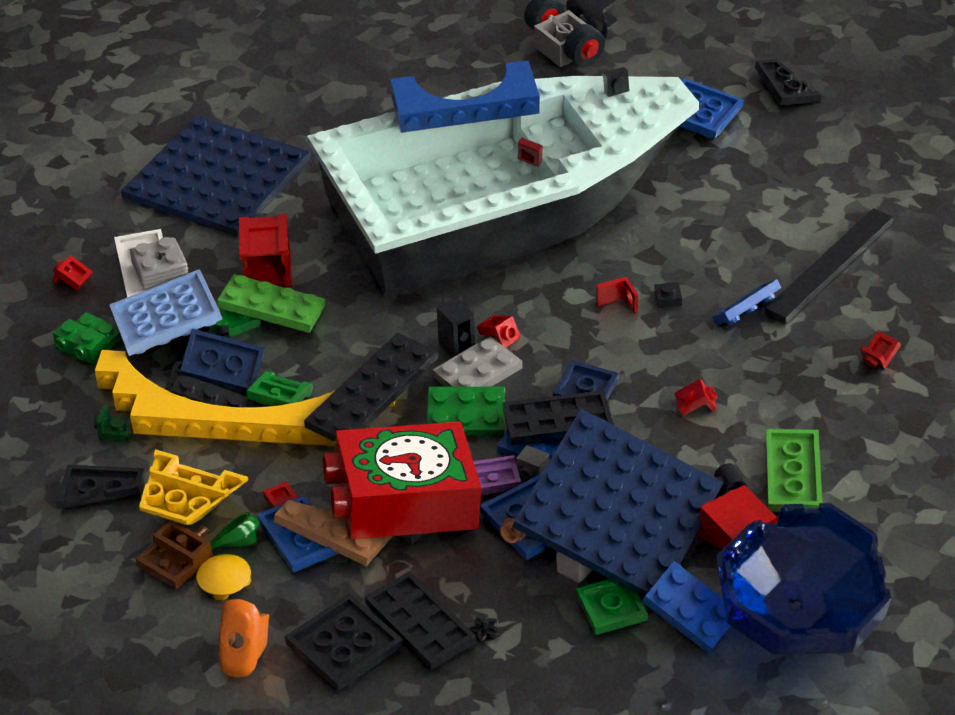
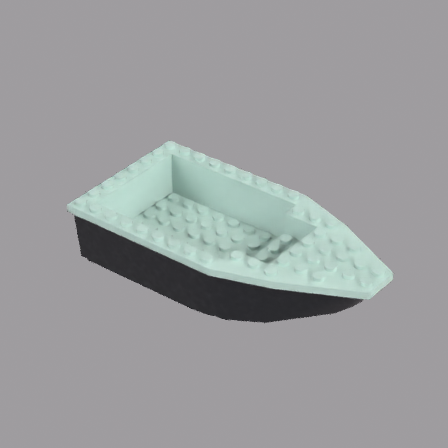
M603 76L534 79L540 95V114L400 133L394 111L348 125H341L330 130L320 131L316 134L308 135L307 138L309 146L319 161L324 189L329 199L330 207L333 213L336 212L339 216L345 233L369 273L373 274L380 284L381 293L385 298L529 255L584 233L621 202L663 149L677 127L699 110L698 100L679 77H628L630 91L611 97L604 93ZM501 82L449 95L444 98L464 100L480 97L494 90ZM521 138L543 145L542 163L539 167L517 159L518 142Z

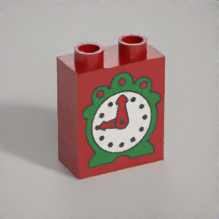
M461 422L337 430L335 452L323 453L322 465L325 485L338 484V486H331L330 489L332 516L334 519L346 518L351 539L478 529L482 487Z

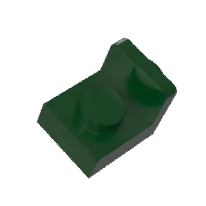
M102 405L99 414L95 415L94 428L98 431L99 440L129 443L133 433L130 417L110 416L107 405Z

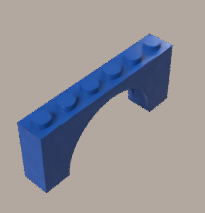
M529 61L505 63L506 74L500 85L491 92L472 99L452 100L434 96L423 90L415 81L414 76L390 79L391 97L400 133L540 114V95Z

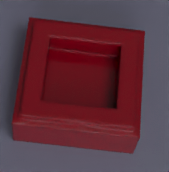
M521 138L518 142L517 159L539 167L542 163L543 145Z

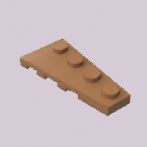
M288 500L274 516L275 523L318 544L333 548V551L365 566L373 560L393 537L351 539L346 518L334 519L332 511Z

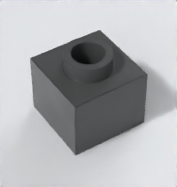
M526 445L516 458V466L520 478L528 481L542 474L550 461L549 453Z

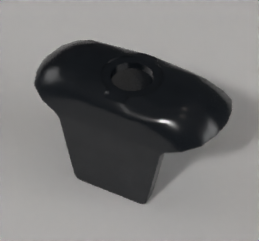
M567 0L566 11L569 10L586 24L593 26L602 33L604 38H607V32L618 24V19L606 12L617 4L618 0Z

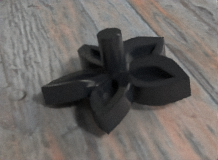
M476 617V626L469 627L474 634L478 633L477 636L480 643L487 636L491 638L500 637L499 631L496 628L497 619L495 618L486 620Z

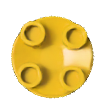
M222 554L206 560L199 567L196 578L198 585L203 591L212 594L216 600H225L230 594L240 591L251 583V570L248 563L241 557Z

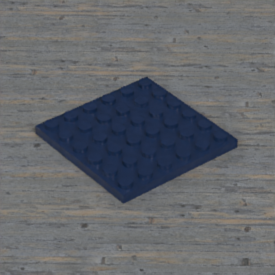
M197 115L121 190L122 198L238 237L239 217L255 218L311 159L310 151Z
M581 408L514 520L512 527L645 597L674 561L679 565L681 564L701 526L700 506L715 499L723 482Z

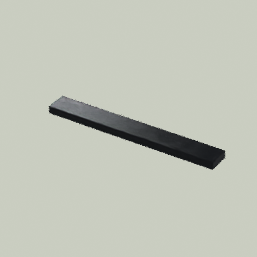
M873 208L766 307L765 314L786 324L893 224V217Z

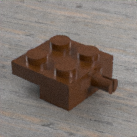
M169 520L152 535L154 543L135 559L136 565L177 590L198 571L199 567L206 560L213 557L211 542L204 539L209 534V530L206 526L201 525L195 532H192L177 522Z

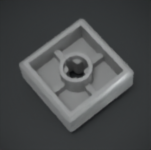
M164 237L157 242L149 244L141 243L130 249L131 262L142 287L145 289L166 283L189 273L188 264L174 237Z

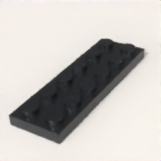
M396 333L304 420L305 428L335 443L337 430L367 428L438 359V351Z

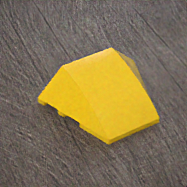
M155 449L153 465L150 466V476L148 483L145 484L139 509L149 514L185 525H191L201 520L230 493L246 483L248 477L224 470L219 476L179 464L178 456Z

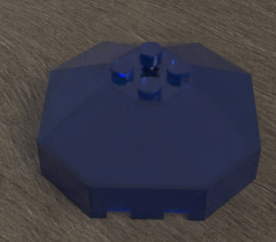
M820 503L819 508L804 509L803 504H784L781 507L777 523H764L762 520L753 521L716 556L727 623L773 655L854 652L885 619L891 601L890 589H887L885 584L886 572L883 559L878 554L877 546L879 542L877 533L831 503ZM789 602H799L801 610L797 608L791 610Z

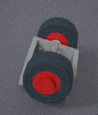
M531 0L527 5L524 20L527 26L534 30V47L559 67L570 62H574L579 66H589L601 56L605 47V38L602 33L593 26L586 24L569 10L565 12L564 6L559 0Z

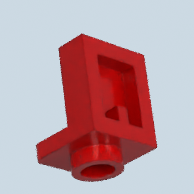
M70 255L64 262L60 260L53 269L55 274L52 282L57 284L62 279L78 291L91 278L93 271Z
M492 315L476 326L480 335L496 337L497 341L505 348L520 338L513 316Z

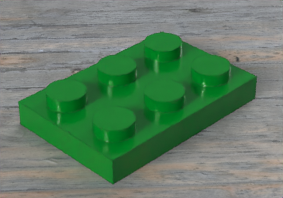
M505 386L429 387L427 424L461 422L465 435H504L505 417L503 402H505Z

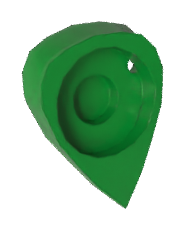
M250 512L242 513L228 523L210 541L211 548L244 547L257 542L256 529L260 524L259 520L251 515Z

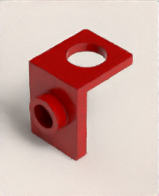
M627 277L596 285V303L598 306L625 299L633 312H638V293Z

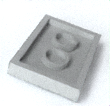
M489 336L432 370L433 378L445 387L494 386L522 369V360Z

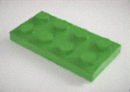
M234 274L218 298L217 307L310 333L325 307L326 299L313 294L295 291L291 288L273 285L269 282L254 280L244 275Z
M766 429L768 509L771 512L822 513L819 430Z

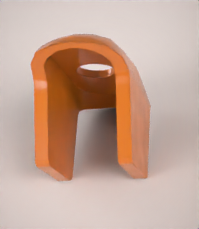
M232 599L227 600L222 605L219 631V666L223 673L234 678L249 676L254 671L257 660L267 646L269 614L262 613L259 615V611L254 604L248 601ZM236 633L240 634L243 638V645L239 648L232 647Z

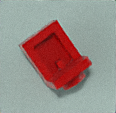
M877 331L867 347L862 345L859 350L866 364L874 368L878 366L885 370L901 344L898 340Z
M701 379L674 392L678 410L683 416L705 404L712 412L717 410L715 399H717L716 392L711 385L706 386Z

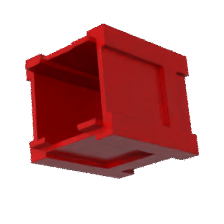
M287 214L260 218L239 217L240 262L243 261L244 276L284 288L292 287L291 246Z

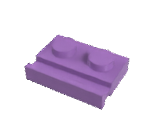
M514 455L473 461L482 487L481 495L506 492L521 484Z

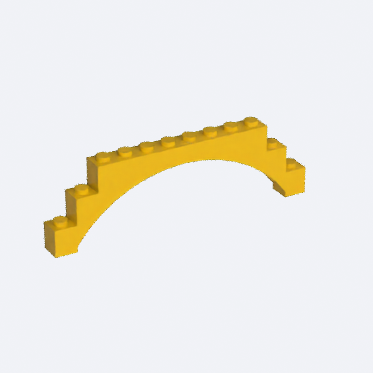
M102 350L95 368L98 389H113L115 410L131 412L130 418L133 434L322 446L335 445V442L305 428L304 420L335 391L316 398L280 406L227 407L211 405L173 394L154 384L132 366L127 359L126 351ZM395 401L389 406L394 407Z

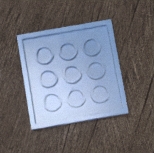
M200 269L110 304L129 356L144 353L147 349L156 345H164L179 336H187L191 334L192 329L197 330L204 326L209 327L222 320L220 311Z

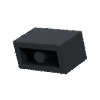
M458 298L436 307L439 345L452 358L474 346V313Z

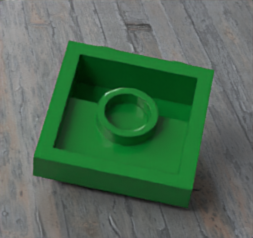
M87 312L76 321L68 319L53 332L56 348L92 365L98 361L102 350H110L122 339L118 326Z

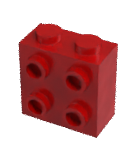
M745 485L735 490H730L725 495L700 506L701 527L731 558L776 536L777 517Z

